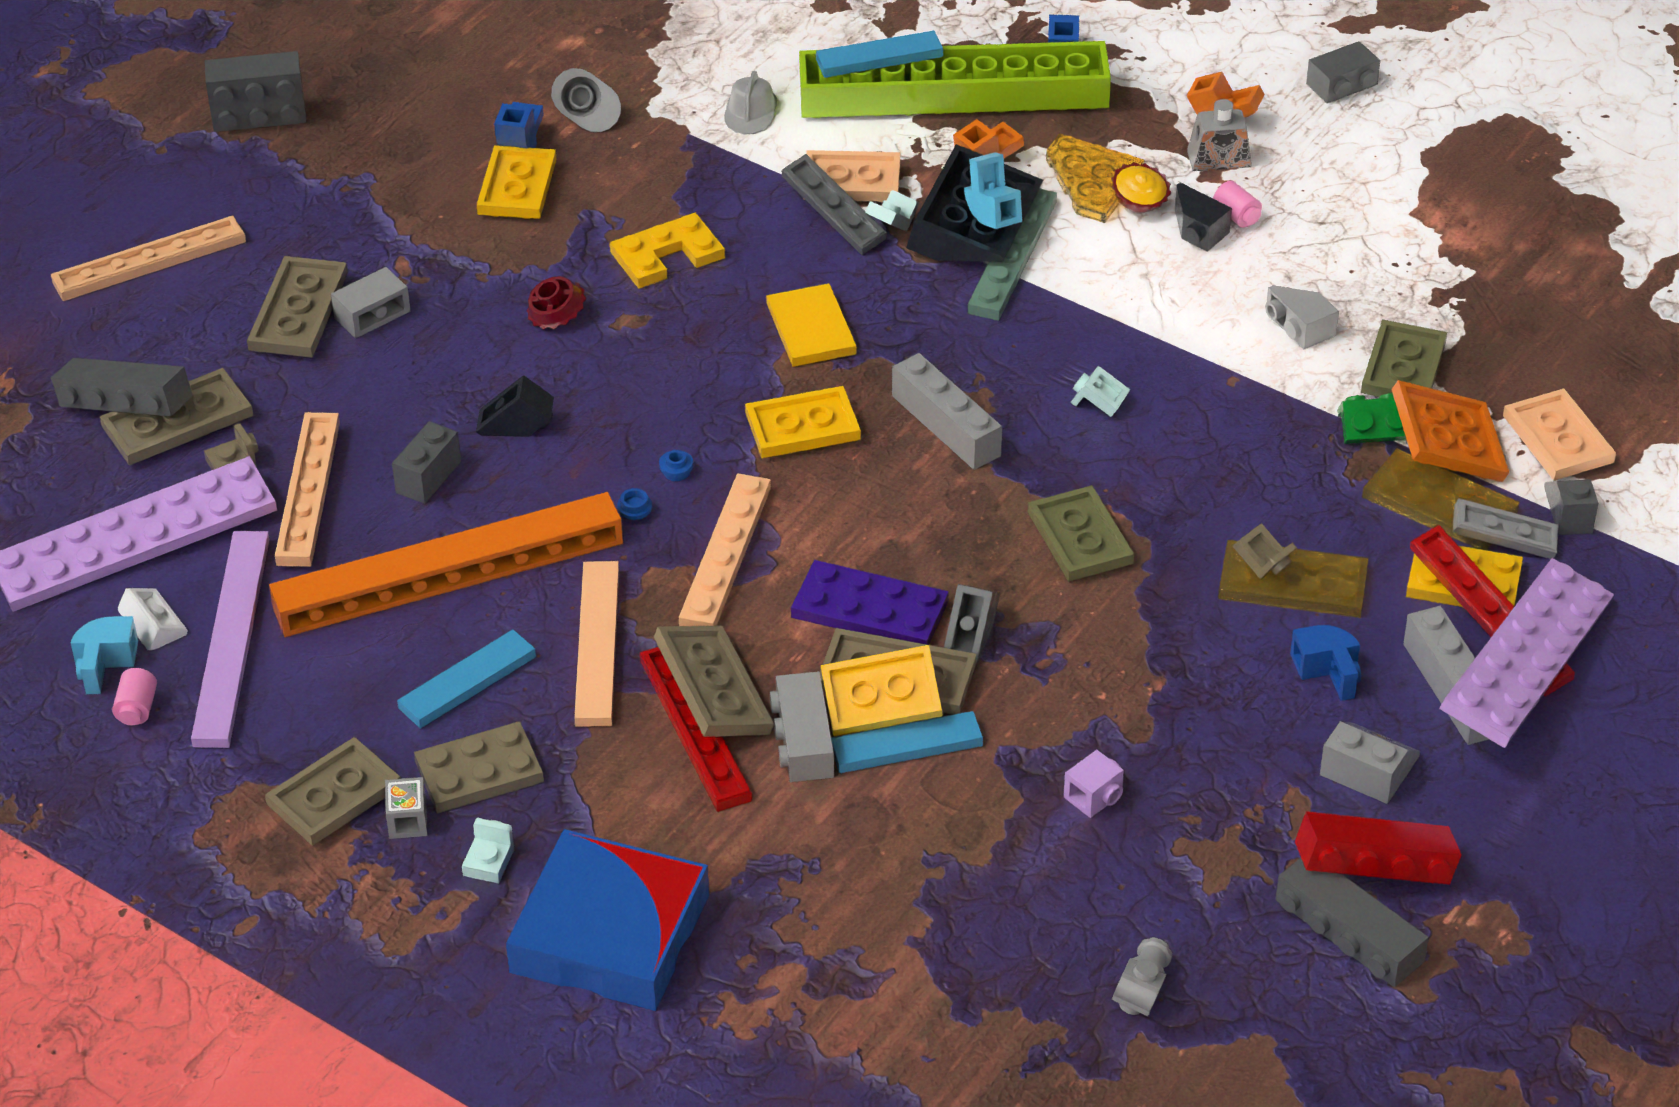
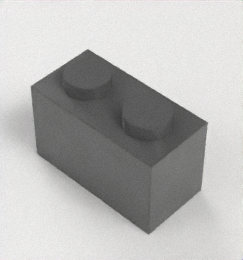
M1358 41L1309 59L1306 84L1326 103H1330L1378 85L1381 60Z
M428 421L392 462L395 491L397 494L424 504L430 499L461 463L458 431Z

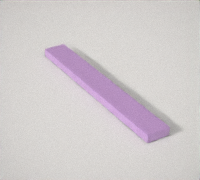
M233 531L191 736L193 747L230 748L269 546L268 531Z

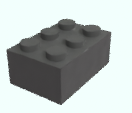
M298 51L205 60L206 88L214 132L307 123Z

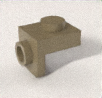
M1262 523L1233 545V548L1260 579L1271 570L1277 575L1292 562L1288 556L1297 548L1292 542L1283 549Z

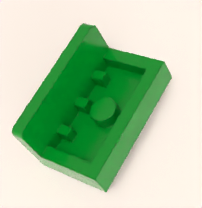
M1393 393L1383 394L1379 396V399H1366L1363 395L1350 396L1345 401H1342L1337 409L1338 417L1342 418L1344 444L1407 440Z

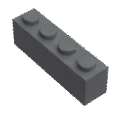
M72 358L51 377L60 407L172 416L193 396L186 370L183 366Z
M1299 858L1278 876L1276 901L1286 911L1294 913L1309 924L1313 931L1328 938L1344 954L1355 958L1366 966L1374 976L1383 979L1394 988L1425 962L1429 937L1344 875L1308 871L1305 869L1302 859Z

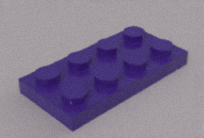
M814 560L791 606V618L832 628L929 645L949 602V591Z

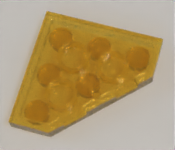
M1060 133L1046 150V162L1057 174L1056 180L1064 194L1069 195L1075 213L1102 223H1106L1120 204L1115 196V190L1111 187L1113 184L1111 177L1115 175V169H1120L1123 164L1130 165L1136 162L1141 165L1145 163L1144 159Z

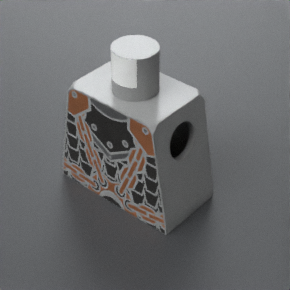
M1227 99L1217 100L1214 103V111H1203L1197 114L1187 149L1192 171L1251 167L1248 131L1243 112L1239 109H1233L1231 101Z

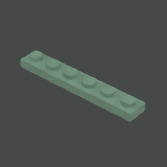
M1040 188L1004 261L988 263L968 303V314L999 321L1057 203V192Z

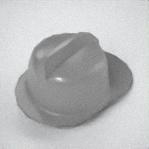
M571 68L563 71L552 85L551 97L555 107L583 129L590 132H603L617 123L621 114V103L618 95L611 87L590 72Z
M752 71L750 77L741 78L732 86L724 119L727 127L735 133L745 135L761 132L770 126L777 106V96L773 93L770 83L758 77L757 71Z

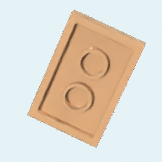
M806 151V154L854 201H877L883 203L884 200H887L892 190L899 193L901 152Z
M1565 389L1504 406L1503 417L1554 481L1614 463L1616 452Z

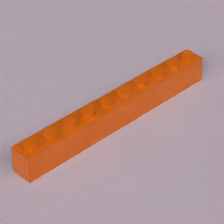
M609 493L597 494L271 583L269 588L273 610L283 636H292L623 544L622 522Z

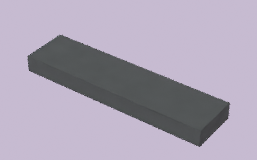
M807 154L781 170L782 177L861 255H864L887 239V232L869 214L865 213V210Z

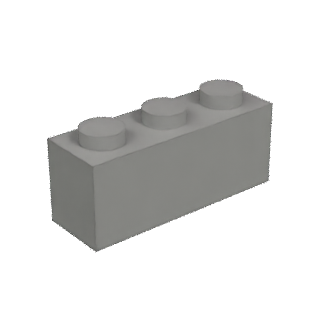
M820 672L776 676V691H770V705L772 713H779V718H774L776 740H783L784 744L778 746L780 767H787L790 782L834 778V752Z

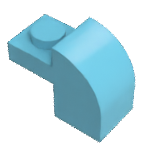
M994 152L969 159L971 186L965 187L964 192L967 204L974 217L983 225L994 229L1022 222L1021 191L1005 186L1003 154Z
M133 616L98 618L83 625L74 634L71 640V648L76 665V675L78 680H83L86 694H101L105 668L134 667L138 637Z

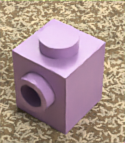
M1095 750L1065 772L1064 798L1091 818L1106 806L1114 805L1120 799L1123 793L1124 770L1115 760L1109 759L1098 750Z

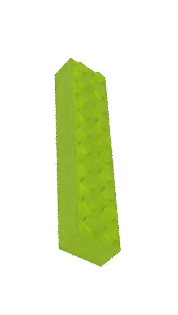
M1105 41L942 46L943 57L826 78L823 76L816 60L817 50H799L801 118L1109 108L1111 76Z

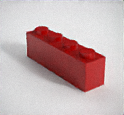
M1309 811L1305 812L1295 839V844L1304 867L1308 871L1450 885L1462 855L1449 826Z

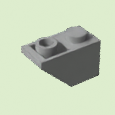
M1276 285L1268 287L1267 302L1265 304L1268 317L1275 321L1286 332L1288 337L1295 340L1303 349L1336 336L1339 311L1320 292Z

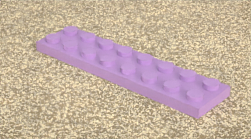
M248 456L0 550V587L14 612L277 511L276 502L251 457Z
M1551 558L1445 697L1439 709L1505 748L1609 605L1614 594L1604 589L1601 584L1575 572L1569 565Z

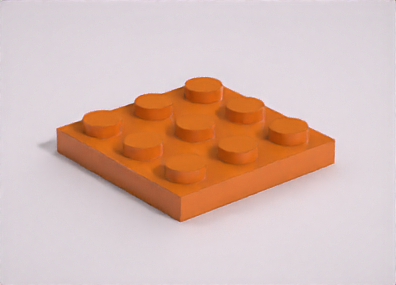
M1400 380L1396 382L1392 388V393L1414 461L1447 468L1455 472L1459 471L1475 475L1483 479L1504 481L1509 474V470L1486 402Z

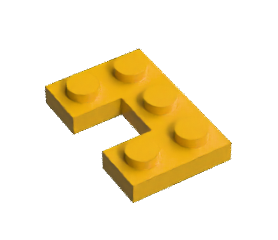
M696 212L610 242L611 254L638 289L668 279L667 268L659 259L666 255L682 250L696 268L725 258V248Z

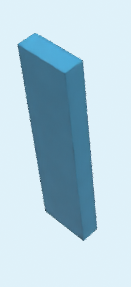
M935 30L816 51V60L825 78L943 57V47Z
M512 629L398 699V709L421 729L536 657L535 648Z
M973 711L831 738L834 759L839 773L983 746V736Z

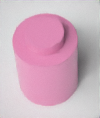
M1234 181L1223 183L1213 196V199L1232 208L1231 220L1242 228L1255 224L1261 216V202Z
M130 668L122 673L112 712L115 718L123 724L130 726L139 725L148 720L157 687V679L151 672L141 668Z

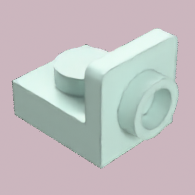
M892 190L887 200H884L881 206L870 201L865 213L907 231L919 206V202Z
M1097 366L1090 376L1084 373L1072 389L1077 394L1070 403L1077 406L1085 397L1111 417L1119 408L1130 389L1104 369Z
M476 818L473 824L475 838L462 864L463 876L499 883L514 852L512 827L500 821Z

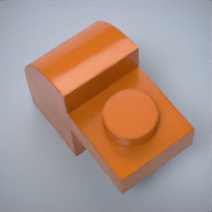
M1217 72L1197 77L1186 96L1196 114L1203 111H1214V103L1217 100L1227 99L1233 103V109L1242 110L1243 116L1249 117L1258 110L1265 94L1260 85L1233 91L1224 73Z
M976 119L953 134L954 147L957 144L982 155L997 152L1003 154L1004 159L1024 146L1023 136L1004 122L990 129Z

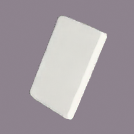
M125 589L118 606V611L122 616H133L137 637L147 650H155L187 635L188 630L157 589Z

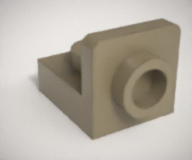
M241 423L234 425L235 440L204 450L206 462L211 470L248 456L251 457L256 466L254 453L259 451L256 439L252 433H246Z

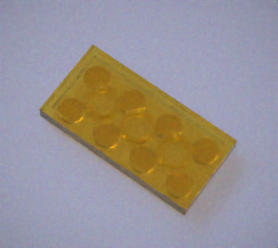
M1398 448L1363 487L1362 498L1427 527L1434 528L1440 525L1450 537L1481 550H1488L1492 543L1453 533L1454 505L1460 498L1516 514L1520 504L1519 501L1446 469L1414 461L1411 454Z
M1227 540L1218 599L1361 618L1368 558L1295 549L1288 556L1292 562L1277 575L1271 570L1260 579L1233 548L1237 541Z

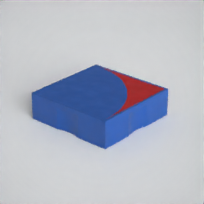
M563 829L506 942L509 973L558 986L586 989L604 998L656 1011L675 971L679 951L685 941L691 936L710 895L708 865Z

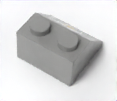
M1340 721L1323 746L1320 775L1388 804L1419 758L1420 751L1355 723Z

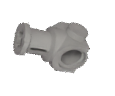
M1155 937L1144 939L1139 944L1137 949L1138 956L1129 959L1111 999L1118 1002L1120 1008L1131 1015L1139 1013L1146 1016L1149 1015L1167 975L1163 968L1167 967L1172 960V951L1169 949L1168 944Z

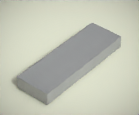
M1460 498L1454 505V534L1549 559L1554 558L1557 554L1558 524Z

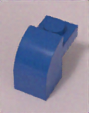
M1049 14L1048 43L1079 42V15Z
M513 102L512 104L502 103L494 123L497 145L536 148V134L544 116L543 105Z
M1315 625L1293 629L1290 655L1301 680L1330 675L1341 701L1355 699L1357 683L1361 682V670L1358 664L1360 644L1357 639L1349 632L1330 625Z

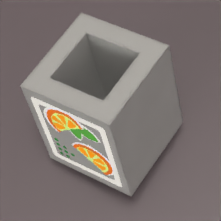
M423 777L385 780L386 820L389 839L427 836V808Z

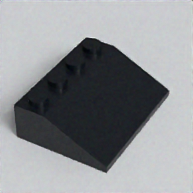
M956 144L914 221L906 248L934 260L1003 262L1044 180L1004 164L1005 186L1021 191L1022 222L999 229L983 225L970 211L964 192L965 187L971 186L969 159L983 155Z

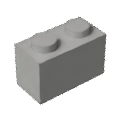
M387 267L331 293L334 319L355 339L411 312L408 287Z

